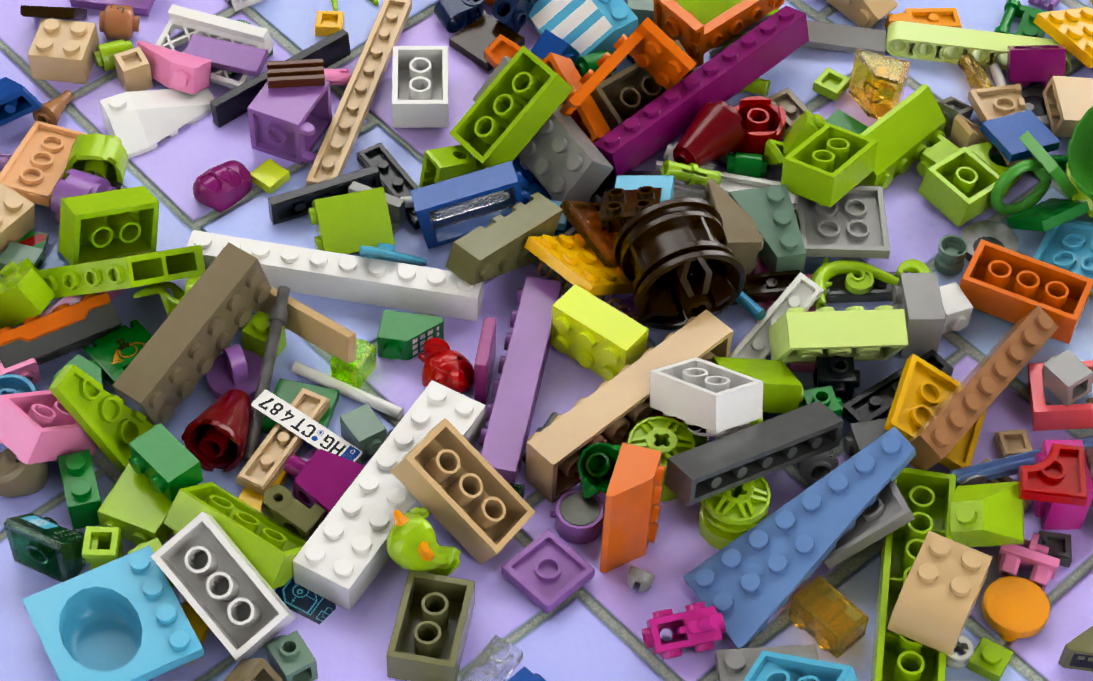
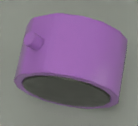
M575 489L564 493L558 499L556 511H551L550 517L556 518L555 529L562 539L577 545L587 544L594 541L602 532L604 504L599 496L594 495L590 498H583L582 489Z

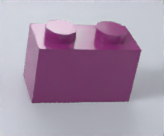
M1063 45L1008 46L1007 79L1009 82L1021 84V87L1030 86V82H1041L1042 86H1047L1052 76H1065L1066 48Z

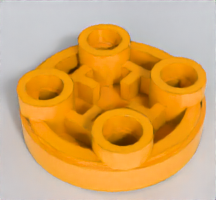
M1017 576L1001 577L993 581L985 590L980 607L987 623L998 632L1003 640L1010 642L1015 641L1017 638H1027L1039 633L1046 625L1050 614V603L1045 592L1034 582Z

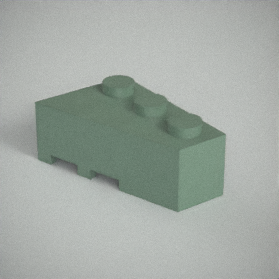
M787 185L730 191L729 196L755 221L758 232L763 235V249L759 251L758 257L768 271L772 273L800 270L803 274L807 252Z

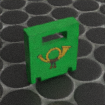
M136 319L130 322V329L123 325L121 328L93 341L94 348H91L89 345L82 347L86 359L94 360L101 366L103 370L102 375L111 386L152 337Z

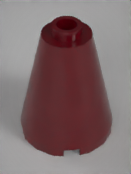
M720 100L716 103L709 101L704 104L674 148V161L687 165L695 163L701 167L740 149L747 140L748 132L747 128L743 130L740 123L743 118L733 106Z
M238 389L228 390L185 428L181 439L182 441L184 440L186 448L200 461L201 468L213 472L214 468L224 469L223 472H229L235 469L242 460L253 408L251 406L253 403L251 397L244 391Z

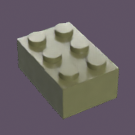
M409 570L386 655L387 676L389 678L406 681H457L475 605V581Z

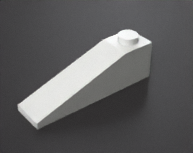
M209 88L193 95L174 89L124 92L99 101L105 128L109 135H115L121 139L129 159L152 151L158 147L157 142L167 136L170 138L174 137L182 126L194 124L210 114V102L215 98Z

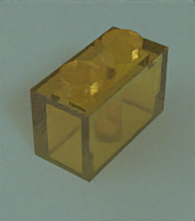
M820 575L792 597L788 615L795 626L799 629H804L816 640L821 649L829 651L836 658H839L865 635L869 620L868 616Z

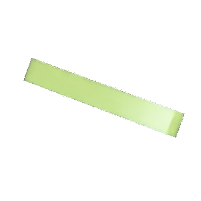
M906 21L890 23L886 33V51L895 57L990 68L992 64L998 63L1002 70H1007L1008 46L1060 45L1054 39ZM1067 50L1065 75L1072 69V55Z

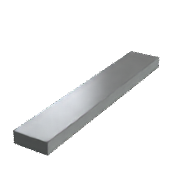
M772 15L763 16L758 22L747 26L740 33L754 29ZM807 20L809 41L801 47L884 57L886 30Z

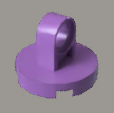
M239 344L224 348L223 353L215 359L211 370L206 374L209 391L218 399L228 390L238 389L247 393L253 401L263 359L252 351L242 350Z

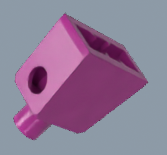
M318 449L308 462L293 454L286 462L284 471L295 477L293 482L294 498L309 509L315 503L326 510L325 519L365 466L323 449Z

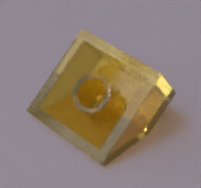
M857 48L848 92L868 117L880 119L903 101L911 62Z

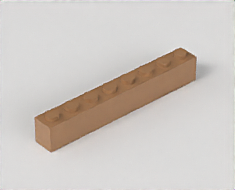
M1039 305L1024 315L1009 329L908 440L916 452V455L909 462L915 469L927 471L941 461L1059 328Z

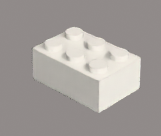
M393 46V128H449L448 46Z
M695 357L650 371V407L663 412L665 416L684 420V423L687 425H696L704 428L710 434H723L727 429L736 426H747L749 422L762 418L763 381Z

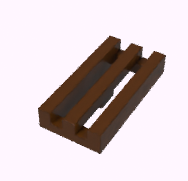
M324 60L268 61V88L325 85Z

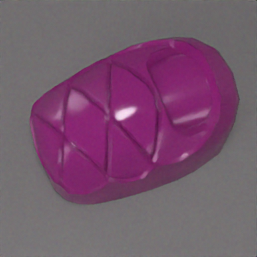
M230 160L212 169L210 168L197 177L193 183L194 198L201 204L219 212L232 207L252 189L250 171L237 160Z

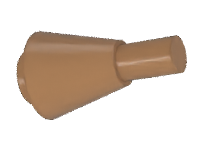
M66 90L58 98L43 103L40 109L33 111L34 120L57 126L65 106L74 98L72 92Z

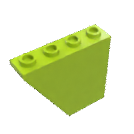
M195 245L38 270V275L54 291L56 295L53 299L128 289L200 276L206 270L202 246Z

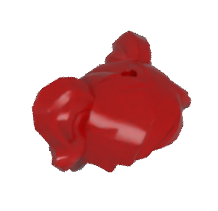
M430 338L424 342V353L420 352L418 359L424 362L421 373L423 386L426 388L431 380L461 394L468 391L474 383V369L471 362L461 353L450 350L448 343L441 338Z

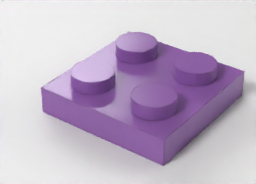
M548 529L502 565L501 574L540 609L549 614L593 578L595 568Z

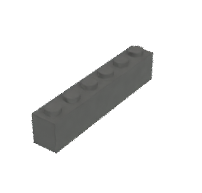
M818 400L669 457L664 484L684 503L690 506L838 447L844 420Z

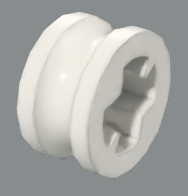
M963 635L960 636L955 647L957 652L963 651L962 656H959L957 652H953L952 656L946 654V665L950 668L962 669L966 667L972 656L973 645Z

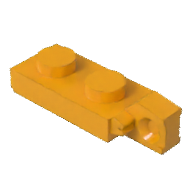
M905 8V11L902 13L887 14L885 22L886 33L888 25L895 21L962 28L956 8Z

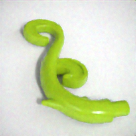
M825 258L822 265L810 278L824 289L823 294L815 302V308L827 306L825 296L827 295V288L832 285V282L828 281L840 274L848 273L844 283L846 289L850 293L861 295L870 292L874 279L895 286L898 285L900 273L931 272L925 263L914 259L902 262L897 268L896 277L867 263L852 260H837L829 263V259Z

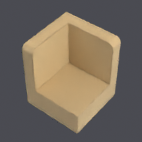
M140 46L114 54L117 77L125 92L145 91L153 87L150 63Z

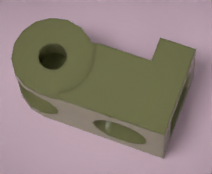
M282 485L270 486L264 493L261 505L262 514L306 541L322 523L326 512L325 509L316 503L309 509L293 498L291 492Z

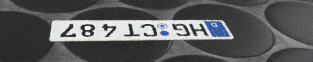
M264 390L251 404L252 407L317 449H323L354 462L363 454L360 449L268 390Z

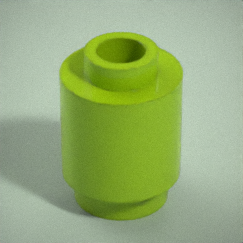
M120 39L97 45V51L93 52L97 68L102 67L104 72L116 69L114 54L133 49L131 40L124 41Z

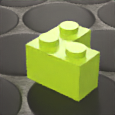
M28 258L18 263L12 261L0 271L2 275L0 278V328L13 327L30 317L42 314L56 295L38 275V269Z

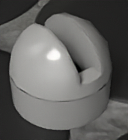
M631 565L627 574V585L632 590L636 582L641 584L638 593L646 592L651 587L655 575Z

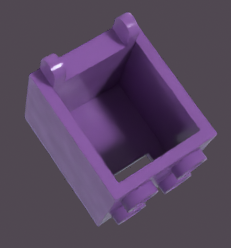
M325 80V85L285 88H268V82H266L247 108L252 149L300 165L304 162L313 164L317 154L311 151L332 121L330 81Z

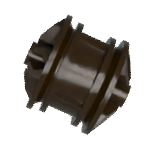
M692 197L665 200L637 213L618 232L613 244L614 258L625 276L634 282L632 287L634 307L639 319L646 325L663 330L680 329L691 317H697L706 309L714 316H717L733 304L741 294L746 282L744 267L734 255V252L724 245L723 221L718 209L710 202Z

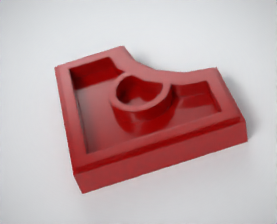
M1052 443L1049 455L1043 461L1034 465H1021L1018 471L1019 499L1085 506L1088 500L1085 447Z

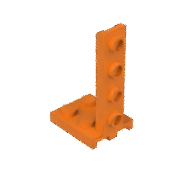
M653 0L654 23L673 41L679 40L689 57L697 63L695 65L697 68L704 64V54L718 47L733 35L739 34L744 28L754 22H758L771 11L778 9L784 4V0H743L704 25L691 12H687L676 0Z
M647 17L629 37L623 34L613 45L616 51L612 55L607 51L596 64L599 68L596 72L590 69L579 80L583 85L578 90L573 87V91L564 100L566 103L559 112L564 116H570L628 54L634 58L638 66L644 68L654 77L658 85L666 90L676 85L697 63Z

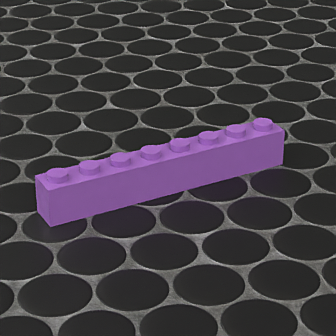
M526 276L524 288L519 287L517 291L516 305H519L518 310H513L511 314L510 327L513 328V331L506 334L504 350L507 351L506 356L501 355L498 373L501 374V378L494 380L492 397H495V401L488 404L486 421L489 424L488 428L482 427L479 445L483 446L480 454L514 490H516L523 461L522 457L525 452L551 345L552 305L561 298L562 290L561 281Z

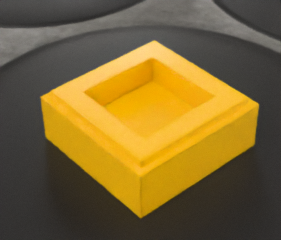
M317 11L315 36H330L343 29L344 12Z

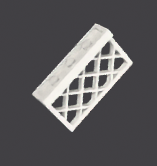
M174 4L171 5L167 12L170 19L155 44L175 50V47L189 42L192 35L196 34L265 49L268 53L271 52L274 46L269 31L266 28ZM174 29L183 30L186 35L172 41L170 39ZM222 69L210 74L211 83L233 89L252 78V76L243 74L240 81L230 79L228 74L232 72Z

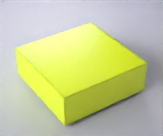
M271 159L266 160L250 173L252 182L269 194L273 193L290 179V172Z

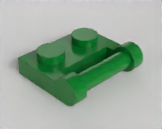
M1007 0L1004 6L1005 13L994 32L1014 34L1009 31L1014 17L1021 18V22L1014 35L1044 38L1045 32L1033 21L1038 13L1046 11L1021 5L1019 0Z

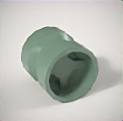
M947 235L940 239L938 253L934 262L935 268L940 273L954 276L962 271L965 262L964 258L968 251V243L965 239L957 235Z

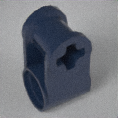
M440 0L434 7V14L449 33H456L486 14L483 8L485 0Z

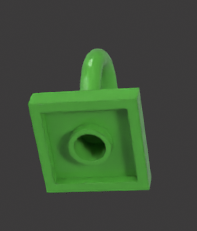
M1027 130L1019 139L1034 159L1018 162L1007 169L995 182L991 191L990 202L992 208L997 213L1011 216L1038 203L1048 191L1051 180L1069 200L1079 192L1055 160ZM1027 171H1032L1036 175L1039 183L1029 196L1014 204L1002 202L1003 192L1014 178Z

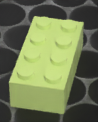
M891 305L878 306L874 310H864L863 306H852L846 308L845 311H835L834 307H821L811 312H805V308L801 307L791 308L768 328L771 360H781L784 363L815 362L816 356L853 357L854 361L888 360L909 345L904 309H893Z

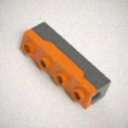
M107 291L101 294H87L81 298V302L71 306L69 303L59 305L52 310L51 314L43 317L40 315L30 317L23 322V325L12 329L11 326L0 329V360L4 368L31 358H35L38 366L81 349L86 345H91L93 341L121 328L122 322L112 302H110Z

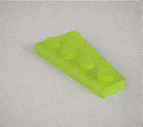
M74 364L65 365L48 388L121 473L124 472L130 463L129 443L156 426L146 420L147 417L138 410L133 411L123 404L124 400L116 394L111 395L105 391L101 383Z

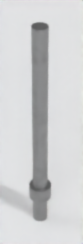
M287 286L278 287L275 305L270 309L268 321L271 324L254 400L264 390L269 391L282 327L286 325L289 314L286 308L290 288ZM254 407L251 412L242 458L245 462H248L257 450L264 414Z

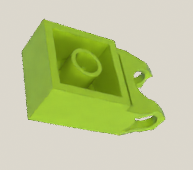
M992 142L973 144L969 147L964 146L927 168L918 193L956 226L960 227L992 207L990 202L992 188L998 178L1011 166L1003 167L991 161L990 157L995 148ZM1022 174L1008 184L1003 192L1002 200L1006 197L1009 189L1020 180Z

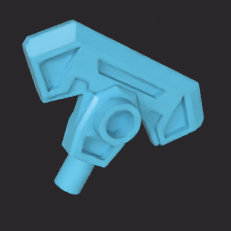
M378 243L377 247L360 245V250L357 256L411 265H427L426 259L395 251V245Z

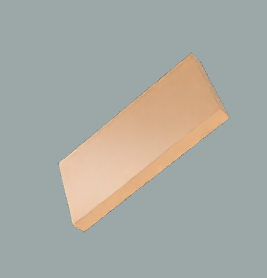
M35 121L0 172V182L29 201L49 207L58 181L60 179L65 180V168L76 137L87 133Z

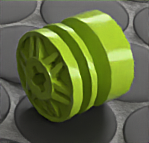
M663 416L646 418L637 423L630 431L628 444L661 451L660 465L666 466V468L669 457L695 448L693 434L686 425L674 418ZM666 468L661 485L663 486V492L660 502L670 501L678 497L664 484Z
M760 477L701 501L698 526L702 537L709 545L721 550L767 517L771 497L768 482L763 477Z

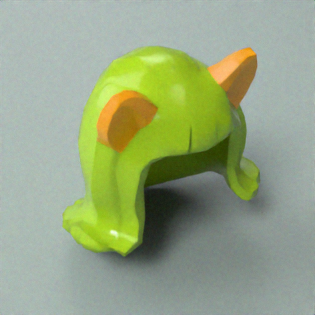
M415 507L405 514L401 513L398 509L393 511L394 525L388 533L386 549L388 555L396 564L407 570L449 576L459 567L461 551L456 547L440 546L437 543L435 532L429 521L425 519L429 515L427 508Z

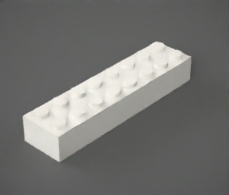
M431 380L292 560L295 583L351 611L390 558L386 546L388 533L394 525L393 511L398 509L401 513L405 514L415 507H424L390 470L444 418L473 446L480 437L482 427L486 428V405Z

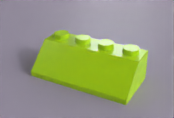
M924 83L860 134L878 141L874 171L856 186H882L883 190L886 189L894 178L899 174H905L910 165L915 161H920L921 153L925 148L935 145L936 139L940 134L945 137L946 119L928 85Z
M213 482L179 489L164 521L165 525L173 529L174 535L201 512H205L216 520L272 589L285 586L294 575L292 560L305 545L306 540Z

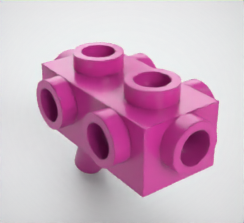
M705 602L686 605V612L673 614L672 609L653 612V619H649L646 622L647 628L642 629L645 648H652L653 655L661 654L663 660L682 656L681 649L694 647L695 653L715 649L714 642L722 640L721 633L726 632L722 613H717L715 606L706 607ZM662 629L670 630L672 633L670 641H664L660 638Z

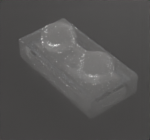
M495 635L458 681H505L523 659V651Z

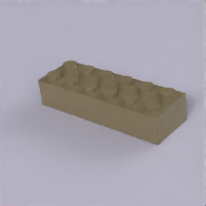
M229 242L112 385L119 397L124 400L126 406L133 411L138 410L147 417L146 420L153 425L159 423L164 425V423L172 419L176 408L184 399L192 394L196 383L211 370L215 359L224 348L230 346L232 338L241 327H244L249 322L251 314L258 305L265 302L272 288L256 257Z

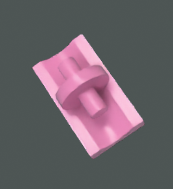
M1033 532L1031 541L1024 539V544L1001 545L996 559L999 561L998 576H1016L1018 568L1030 571L1029 580L1037 584L1044 591L1050 579H1054L1061 559L1049 556L1050 547L1038 544L1040 534Z

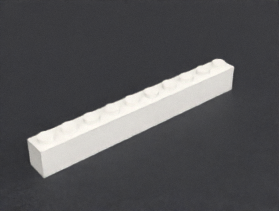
M196 230L192 231L186 246H202L206 270L229 242L256 257L270 286L277 290L279 286H287L290 288V292L477 322L483 303L484 281L471 286L449 270Z

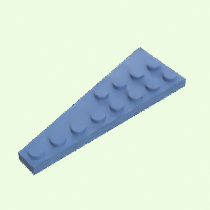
M895 426L683 576L686 584L700 602H705L706 607L715 606L716 612L722 613L726 628L725 634L737 649L747 648V645L759 631L762 632L767 627L769 619L780 607L783 608L790 600L789 596L803 580L807 581L836 547V542L847 530L850 531L856 524V519L868 506L871 507L877 500L876 496L889 481L893 482L916 455L915 448Z

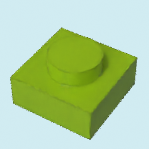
M827 67L813 82L812 90L837 101L850 86L851 78Z
M982 637L968 662L967 669L991 681H999L1014 652Z

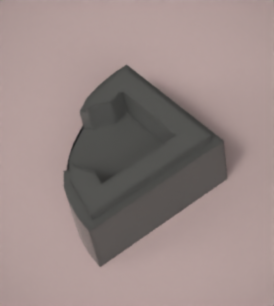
M1038 531V534H1040L1038 544L1050 547L1048 555L1061 559L1059 565L1069 568L1072 562L1071 535Z

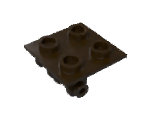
M643 186L634 190L614 188L604 192L599 215L602 231L607 230L608 233L619 232L623 227L622 219H624L625 225L629 219L640 211L660 202L662 188Z

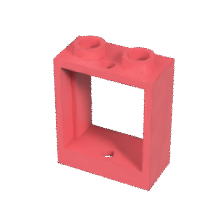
M1093 360L1082 361L1093 371ZM1044 363L1028 364L1027 383L1033 431L1093 428V403L1071 404L1068 407L1065 404L1046 405L1044 385L1042 384Z

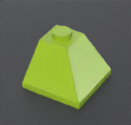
M1018 481L957 486L950 501V533L954 541L968 547L1024 544V499H1019Z

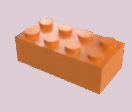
M981 239L961 279L959 287L974 309L1014 324L1039 305L1059 326L1051 337L1069 344L1088 302L1093 287V279Z

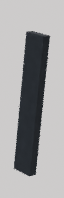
M341 29L287 60L323 59L324 68H327L351 54L349 34L344 29ZM267 71L212 100L210 106L213 123L220 128L247 113L248 106L267 82Z

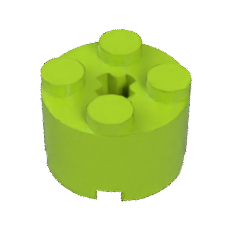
M97 133L78 135L70 150L64 173L65 180L70 175L66 173L69 169H77L105 178L110 182L111 186L117 190L121 189L128 164V154L122 145L121 139L115 135L107 136Z

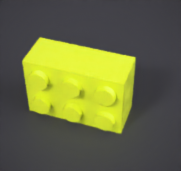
M576 284L552 305L551 345L560 353H565L578 361L582 367L589 368L602 376L605 381H610L617 376L626 365H632L647 350L649 330L647 327Z

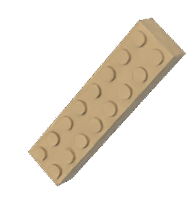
M707 309L697 317H691L682 328L676 332L669 333L663 342L655 348L646 350L642 357L632 365L628 364L623 367L620 373L613 379L604 381L590 396L581 398L564 415L560 414L554 418L548 427L541 432L538 431L532 434L526 442L525 480L549 502H554L581 481L577 464L584 449L594 443L622 445L623 442L628 444L630 431L637 423L646 418L656 417L661 413V411L650 407L651 370L695 357L712 362L713 357H729L733 330Z

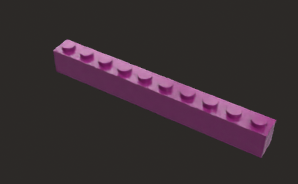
M784 6L593 143L614 167L609 175L616 178L617 175H623L626 171H632L684 133L704 104L709 101L716 103L718 100L726 102L809 41L806 13L789 6Z

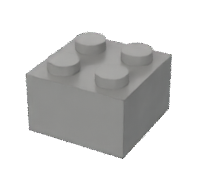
M900 273L898 285L893 286V305L891 306H893V309H904L909 345L899 351V357L908 358L913 353L921 357L932 349L937 353L946 320L937 273Z

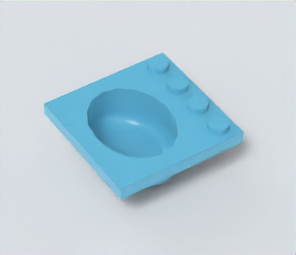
M150 545L22 599L26 612L59 681H148L204 656L203 647L167 577L151 558L154 552Z

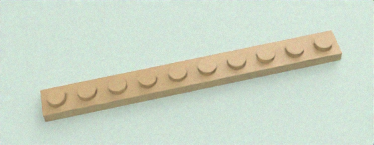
M384 0L307 176L306 186L342 175L393 55V46L397 45L412 10V0Z

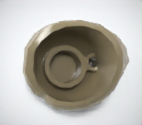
M9 448L0 452V496L7 498L21 497L43 489L49 477L47 462L29 465L19 461Z

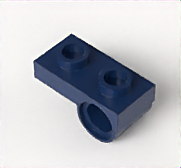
M496 0L492 5V14L501 24L518 33L526 23L532 7L538 0Z

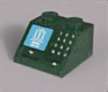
M33 513L10 517L3 523L14 561L60 582H64L78 576L87 564L85 563V558H82L81 555L84 534L79 530H69L60 526L49 517L42 518Z

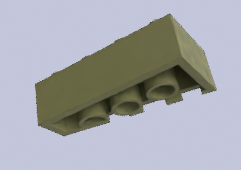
M539 192L532 194L530 202L527 204L517 203L512 206V213L505 217L499 214L492 218V221L486 228L479 226L454 241L446 268L472 286L540 261L524 245L529 236H542L543 234L554 236L563 209Z

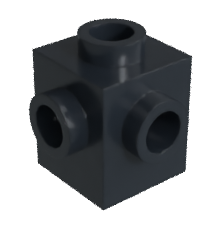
M816 356L813 384L814 387L819 388L832 386L836 397H840L841 400H851L854 389L860 386V370L855 369L853 357Z

